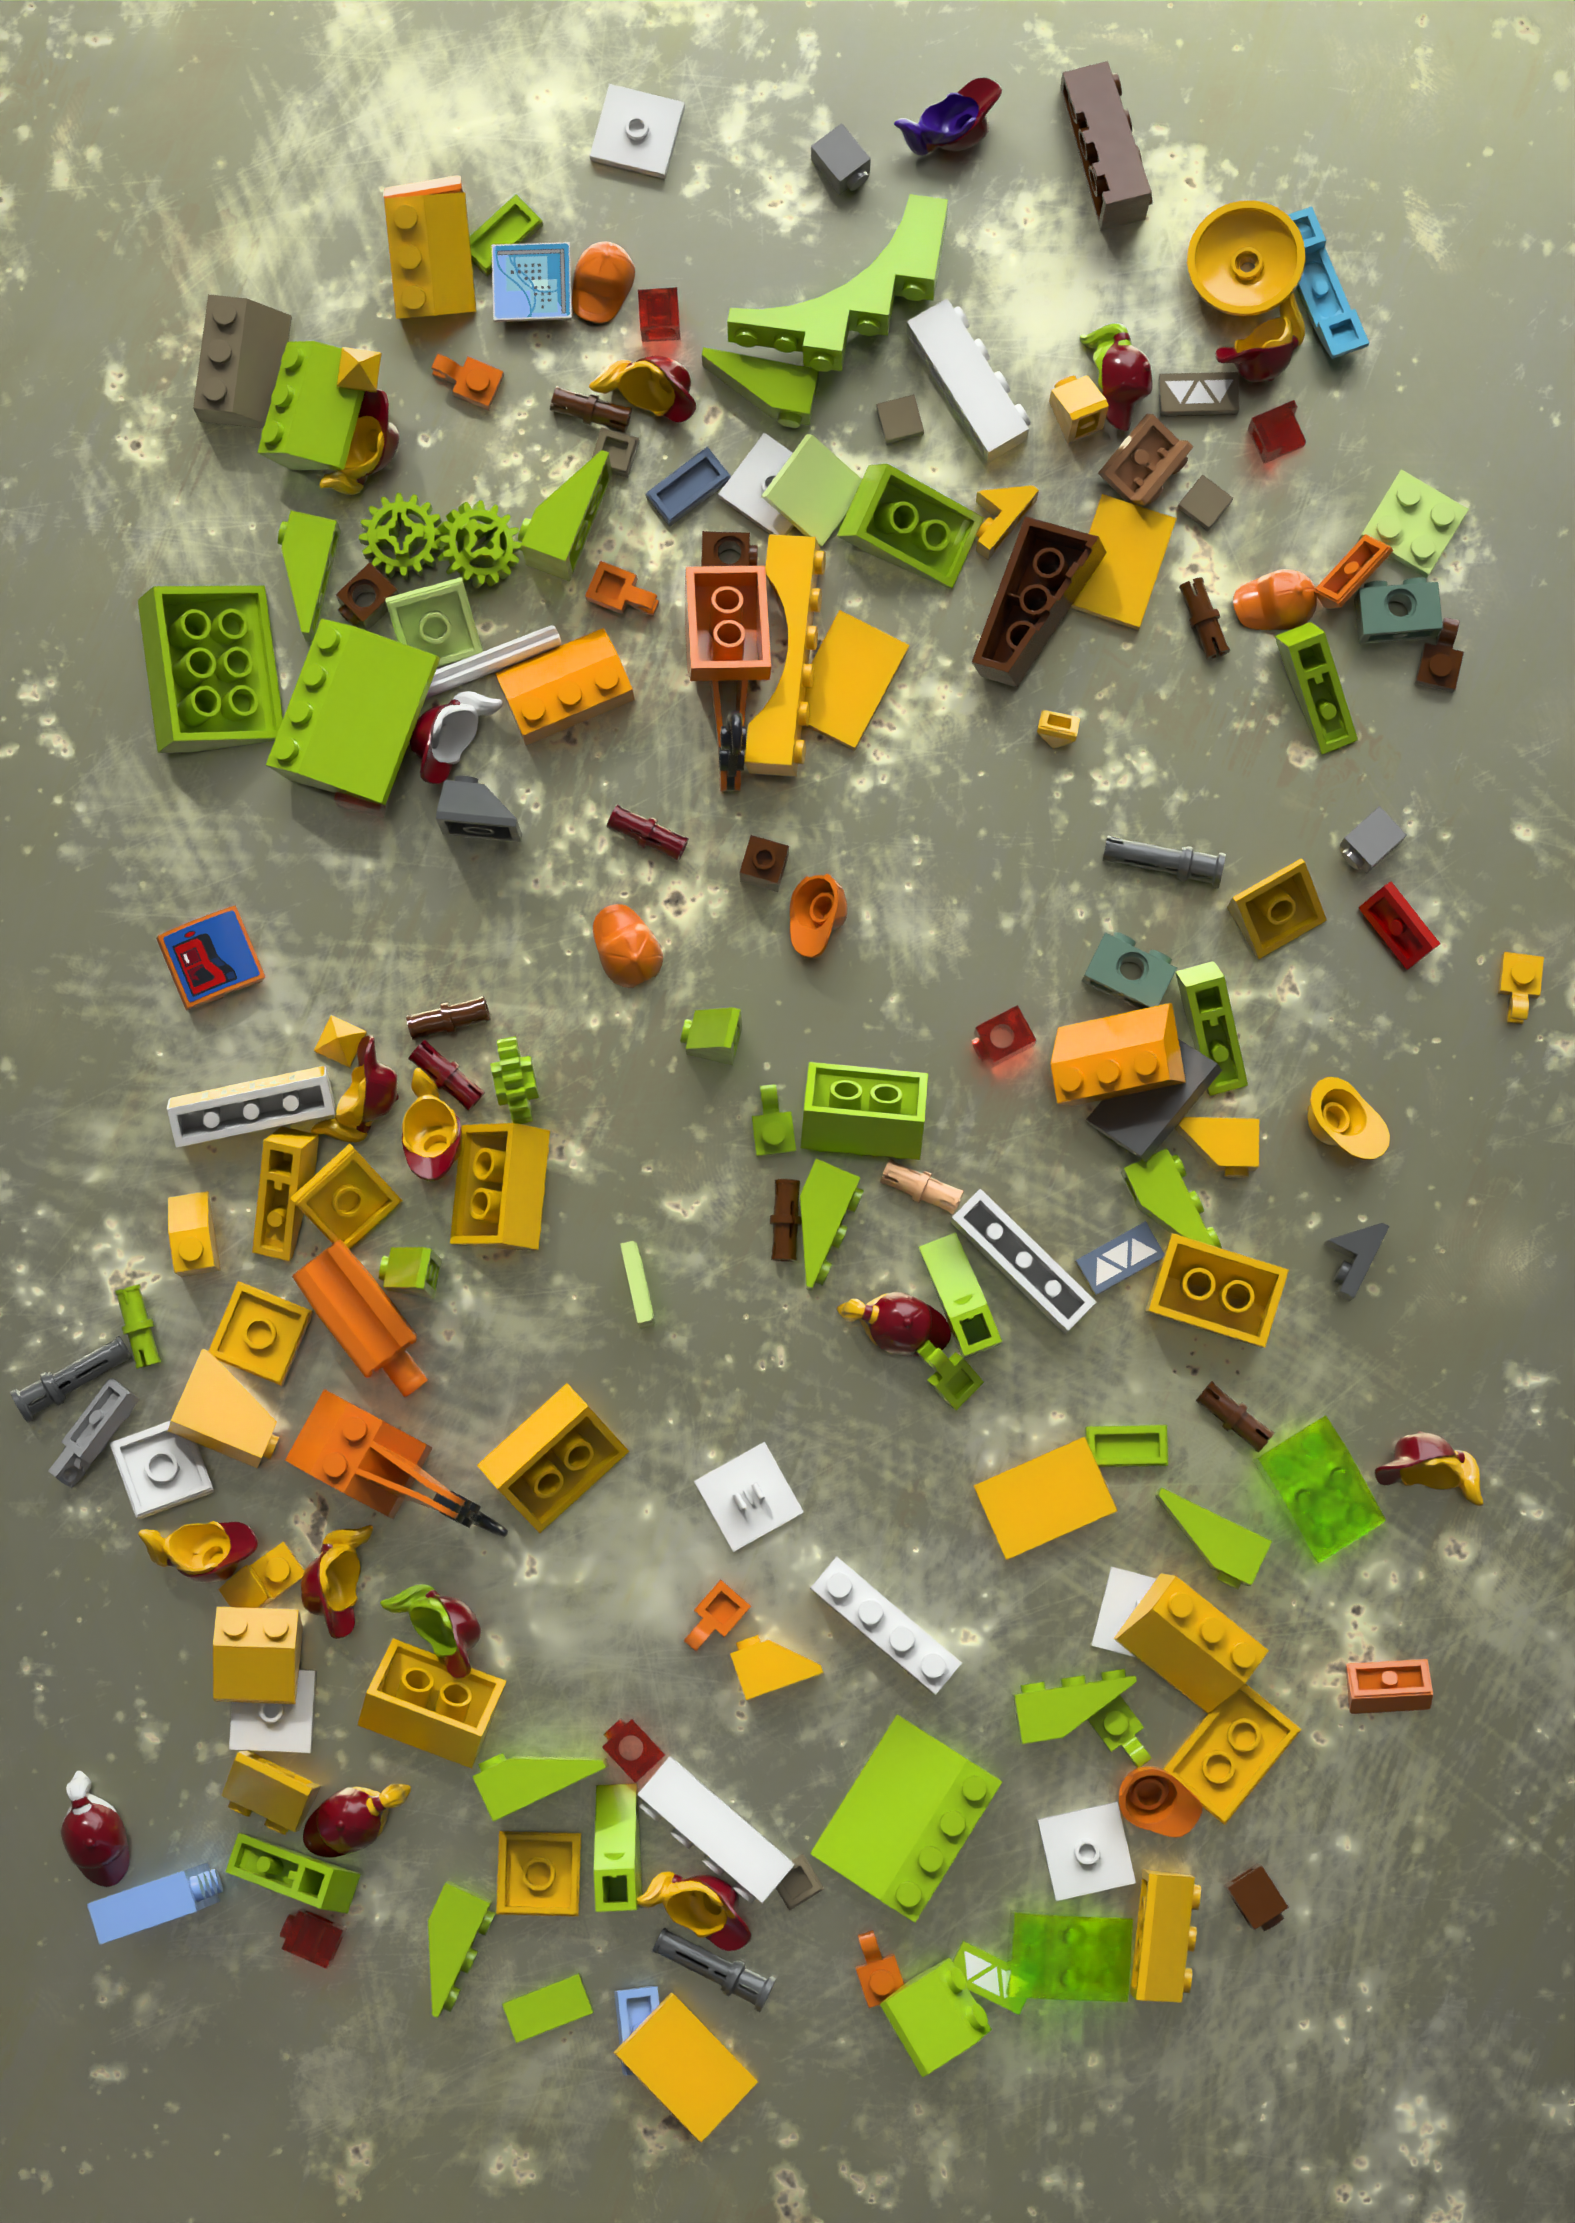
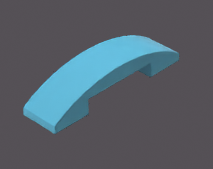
M1311 206L1289 214L1288 216L1294 221L1302 235L1305 247V268L1297 290L1323 346L1332 359L1368 347L1369 341L1355 309L1351 310L1326 251V238L1313 207Z

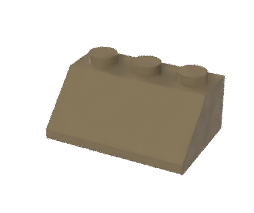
M208 294L193 406L200 422L263 429L272 400V392L275 389L282 355L287 342H289L291 315L247 298Z

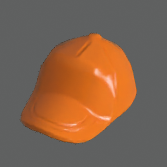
M611 242L593 244L582 253L577 262L573 280L572 308L573 312L583 320L594 323L609 322L616 316L631 290L635 277V266L627 252L619 245Z
M1283 569L1264 575L1237 589L1233 596V607L1240 623L1249 629L1287 630L1304 625L1312 618L1317 607V596L1314 592L1315 586L1309 577L1299 571Z
M829 874L805 877L792 893L790 901L791 942L796 952L808 958H817L824 953L831 931L839 929L847 918L848 907L844 890Z
M614 904L602 909L593 922V934L602 967L610 980L622 987L634 988L636 985L656 977L662 966L663 953L658 940L638 914L626 905Z
M1149 1766L1134 1769L1124 1778L1120 1786L1119 1806L1122 1815L1130 1823L1142 1829L1168 1837H1182L1193 1829L1201 1817L1203 1805L1200 1800L1164 1769Z

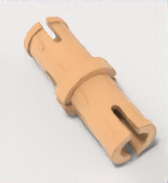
M892 1159L887 1163L883 1172L884 1176L880 1180L882 1184L911 1195L912 1200L920 1203L923 1200L953 1215L964 1193L961 1189L958 1190L931 1178L932 1174L927 1171L919 1173L894 1162Z

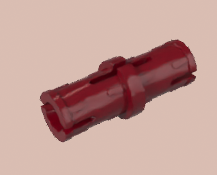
M619 804L612 811L606 826L638 841V846L644 849L649 846L674 858L676 861L680 860L689 841V838L658 825L657 819L653 817L646 819L621 807Z
M423 1040L421 1045L419 1044L408 1058L435 1081L434 1083L439 1090L443 1088L468 1111L485 1094L483 1089L478 1087L459 1070L460 1065L455 1061L452 1063L448 1061L426 1040Z

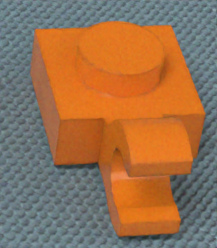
M437 354L431 367L433 369L432 375L455 384L452 391L453 396L488 411L504 377V371L471 357H467L464 366H460L452 359Z
M603 561L599 562L585 595L587 601L623 614L626 605L629 604L635 609L653 616L659 604V600H656V594L635 587L638 580L636 574Z
M720 1580L694 1609V1612L702 1620L684 1639V1642L694 1651H697L714 1630L722 1637H725L751 1606Z
M873 1930L858 1935L867 1963L855 1967L869 2008L880 2005V2003L904 1985L895 1955L891 1954L882 1957Z

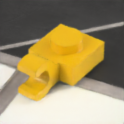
M1504 952L1502 954L1498 994L1510 995L1507 1012L1508 1023L1523 1024L1524 1020H1527L1529 1010L1528 998L1538 999L1541 993L1544 957Z

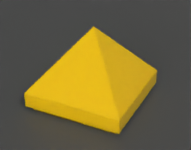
M342 347L337 387L377 392L381 353Z
M1042 710L1037 734L1053 749L1075 742L1080 718Z
M331 1015L314 1052L351 1068L357 1055L359 1042L366 1036L367 1031Z

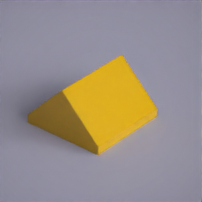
M1302 858L1234 896L1227 906L1228 911L1258 959L1327 921L1308 868Z

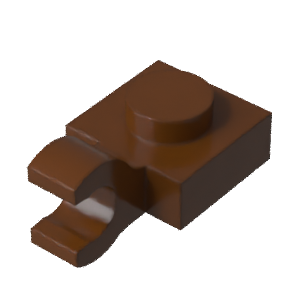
M1444 617L1442 621L1443 629L1437 637L1436 645L1429 643L1423 645L1415 684L1449 692L1455 691L1464 651L1453 649L1459 628V620Z

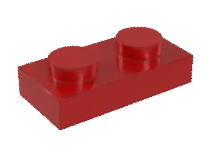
M1392 881L1384 885L1358 907L1407 970L1440 945V942Z

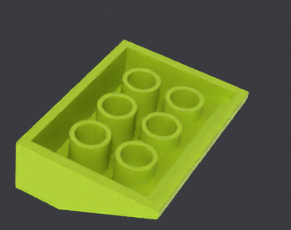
M265 585L153 586L137 601L157 752H199L275 741L283 716Z
M321 618L266 766L290 781L385 806L441 658L358 627Z
M897 1714L810 1854L915 1923L1003 1781Z

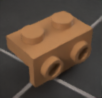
M1146 414L1098 474L1126 502L1135 505L1151 504L1162 494L1164 490L1162 485L1169 476L1176 474L1185 466L1188 461L1187 454L1192 450L1193 445L1188 440H1178L1154 414Z

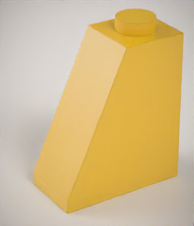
M202 1349L172 1416L168 1432L255 1468H258L262 1457L271 1459L280 1438L273 1435L277 1421L211 1352Z

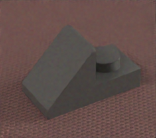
M1379 1223L1331 1238L1324 1243L1326 1246L1352 1258L1350 1263L1344 1260L1336 1273L1333 1282L1339 1284L1335 1295L1347 1301L1355 1298L1390 1226Z

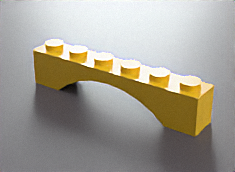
M769 535L765 573L770 586L781 600L785 610L788 625V652L784 671L775 692L764 708L748 724L744 763L750 774L797 776L798 764H804L806 742L801 740L802 726H808L810 717V704L805 702L806 688H812L814 680V666L809 664L810 650H816L818 642V628L813 626L814 612H820L822 590L817 588L818 575H824L826 566V553L820 550L816 537Z

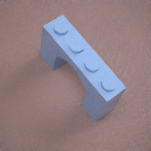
M207 1862L88 1903L87 1906L99 1944L101 1945L220 1902L218 1894L223 1892V1887L217 1870H210Z

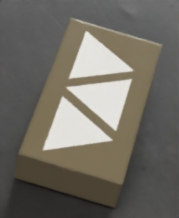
M1238 372L1160 374V416L1238 414Z

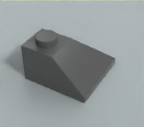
M455 776L454 781L444 780L436 813V820L443 835L521 842L522 833L517 818L485 784L478 783L479 779L471 776Z

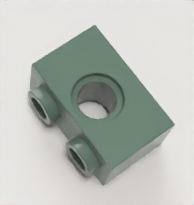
M1423 577L1406 579L1402 585L1388 586L1387 581H1371L1365 583L1364 588H1359L1354 597L1359 644L1437 638L1443 629L1438 582H1427V579ZM1394 601L1402 603L1407 609V615L1402 617L1393 615L1388 608V604Z
M1114 932L1113 936L1105 933L1084 974L1082 982L1139 1010L1158 1006L1177 967L1170 964L1172 959L1156 950L1151 949L1149 953H1146L1134 947L1136 942L1122 933ZM1125 962H1134L1140 967L1142 975L1139 979L1128 980L1121 974L1120 966Z

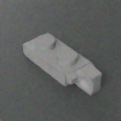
M113 1378L108 1379L61 1441L65 1448L49 1469V1472L59 1481L72 1488L86 1474L85 1470L90 1467L97 1455L105 1449L110 1438L122 1422L130 1416L132 1409L140 1399Z

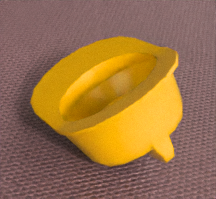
M1326 1077L1316 1083L1311 1091V1105L1307 1108L1308 1126L1313 1135L1319 1141L1327 1145H1338L1349 1155L1362 1160H1374L1382 1156L1389 1147L1390 1134L1387 1125L1380 1115L1347 1081L1338 1077Z

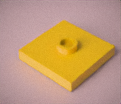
M348 1144L290 1198L332 1244L341 1239L349 1250L403 1201L351 1144Z
M238 1281L209 1348V1352L221 1362L283 1386L314 1312Z
M499 1831L496 1914L578 1917L582 1833Z

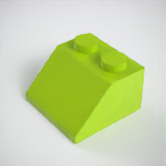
M950 1957L911 1978L880 2003L881 2008L921 2077L930 2074L972 2047L992 2030L988 2024L986 2012L975 2002L967 1988L965 1976L960 1969L954 1966Z

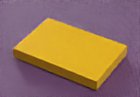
M1102 494L1089 534L1099 536L1107 553L1070 608L1139 631L1177 518Z
M839 610L811 662L814 666V680L812 688H806L805 702L810 704V717L807 727L855 751L907 654L909 645Z
M1085 1436L973 1485L1006 1560L1118 1511Z
M1245 1683L1210 1713L1206 1714L1163 1769L1172 1774L1196 1795L1203 1808L1225 1825L1299 1734L1301 1729Z
M670 1993L613 2052L700 2143L758 2083L674 1993Z

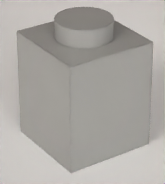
M842 123L811 146V161L839 195L848 188L851 191L856 190L869 178L871 158Z
M1379 806L1343 839L1340 846L1344 851L1341 854L1355 870L1361 868L1367 874L1403 841L1406 834Z

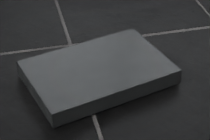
M1180 1039L1179 1045L1185 1083L1102 1100L1086 1119L1092 1127L1145 1162L1149 1160L1222 1071L1216 1062Z

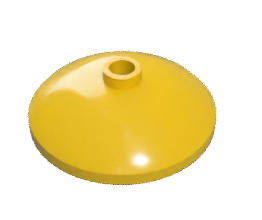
M1252 200L1232 202L1210 213L1196 228L1190 240L1187 253L1189 276L1199 296L1216 310L1234 316L1259 315L1281 305L1297 288L1304 272L1306 260L1304 241L1294 221L1279 208L1265 202ZM1250 262L1255 265V268L1251 272H1244L1241 270V266L1244 263Z

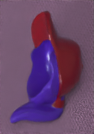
M989 78L974 79L958 92L949 93L943 101L927 107L918 123L902 118L896 120L894 125L902 131L908 147L916 155L924 156L938 148L949 151L966 150L976 145L987 135L989 131L987 113L1001 96L1002 88L996 81Z

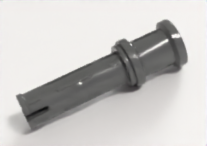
M1107 836L1103 861L1163 871L1177 875L1176 878L1183 882L1193 879L1212 883L1213 888L1219 889L1226 853L1220 852L1216 856L1195 852L1191 846L1182 847V850Z
M118 1336L115 1340L83 1356L54 1374L51 1371L48 1373L44 1372L40 1375V1380L20 1391L14 1389L10 1391V1394L26 1422L29 1423L33 1420V1415L54 1403L59 1406L64 1403L63 1400L66 1399V1394L122 1362L132 1359V1356L122 1338Z
M666 1928L660 1933L652 1952L658 1953L686 1967L688 1970L721 1985V1990L724 1991L723 1994L727 1996L734 1994L754 2004L755 2010L761 2012L776 1982V1978L772 1976L767 1979L745 1968V1963L741 1960L739 1962L735 1960L734 1963H731L668 1931Z

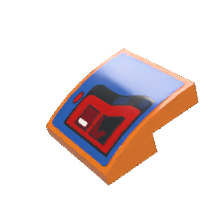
M236 905L195 919L156 938L186 1011L220 1000L227 993L260 983L265 979L264 972Z

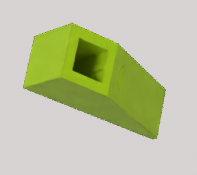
M1168 1148L1153 1154L1147 1162L1140 1160L1123 1168L1121 1175L1140 1211L1171 1234L1174 1233L1222 1248L1213 1227L1211 1226L1206 1229L1199 1215L1204 1212V1208L1197 1193L1194 1190L1188 1192L1182 1178L1187 1176V1173L1177 1154L1171 1156Z
M817 1158L800 1194L806 1289L809 1291L813 1290L816 1283L823 1286L832 1266V1263L827 1262L826 1258L832 1246L837 1249L840 1248L848 1229L847 1226L842 1224L847 1210L855 1212L864 1193L863 1189L858 1188L860 1177Z
M953 1233L919 1246L918 1248L960 1355L965 1359L999 1346L1002 1343L1001 1337L957 1234Z
M1125 1669L1101 1672L1102 1680L1086 1683L1085 1675L1062 1678V1687L1051 1689L1045 1688V1682L1020 1685L1021 1693L1013 1694L1020 1743L1026 1744L1065 1737L1137 1682L1136 1676H1126Z
M637 1783L596 1785L594 1841L596 1912L628 1911L643 1908L637 1903V1898L643 1895Z
M449 1880L445 1882L428 1919L432 2016L437 2018L444 2009L449 2012L453 2009L461 1991L460 1988L455 1987V1983L461 1971L469 1973L478 1954V1951L472 1948L478 1933L486 1936L496 1914L489 1910L493 1902L492 1900Z

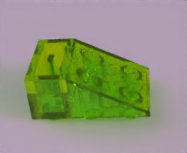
M1326 1415L1318 1418L1252 1460L1317 1564L1386 1521L1349 1450Z
M1010 1910L1005 1994L1009 1997L1048 2000L1128 2002L1133 1918Z

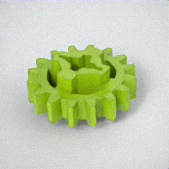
M401 492L396 494L395 502L390 503L385 496L381 497L383 507L378 510L376 507L370 506L368 510L372 519H361L360 522L362 528L368 531L359 535L360 543L369 545L362 550L365 559L375 557L372 565L377 570L385 566L386 576L390 579L396 571H400L403 580H408L409 571L414 570L419 577L423 576L421 566L426 563L434 567L436 563L432 554H442L444 551L442 547L435 545V541L440 536H444L435 528L442 523L440 515L433 514L429 516L432 511L431 503L426 502L420 507L418 497L415 494L411 496L409 502L403 500ZM408 513L420 518L425 523V526L422 523H414L409 519ZM392 516L384 526H380L385 519ZM401 523H403L408 534L405 536V542H403V550H401L400 544L396 539L400 535ZM378 547H381L382 550L389 549L396 556V560L384 555ZM419 547H424L418 555L412 558V555Z
M482 500L475 503L473 508H471L468 502H464L458 507V511L455 509L450 511L446 515L447 521L442 522L437 528L444 536H440L435 541L436 546L444 548V552L437 557L438 560H448L450 563L446 573L450 575L457 571L460 573L459 578L462 577L463 583L471 578L474 588L482 586L484 581H486L489 587L494 586L499 582V577L504 580L512 573L509 567H514L520 560L512 553L517 552L521 547L520 542L513 541V536L519 532V529L507 526L511 516L507 514L500 518L497 515L498 505L496 504L488 511L485 510ZM485 536L486 540L482 543L480 549L478 548L472 553L471 549L475 546L474 543ZM472 565H479L481 568H477Z
M516 1036L498 1039L497 1046L500 1062L490 1063L498 1105L509 1104L513 1123L533 1122L530 1100L539 1098L532 1059L530 1056L521 1057Z

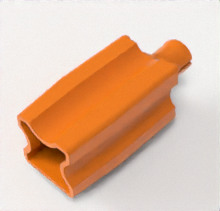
M341 1239L293 1274L292 1278L318 1317L366 1378L371 1377L373 1371L376 1372L382 1368L404 1398L428 1381V1378L406 1351L411 1344L416 1343V1332L374 1277Z

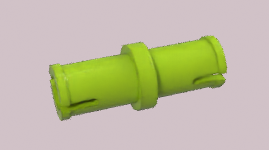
M140 1284L115 1291L125 1326L121 1327L123 1335L128 1334L136 1369L161 1362L151 1330L155 1325L153 1318L148 1319Z

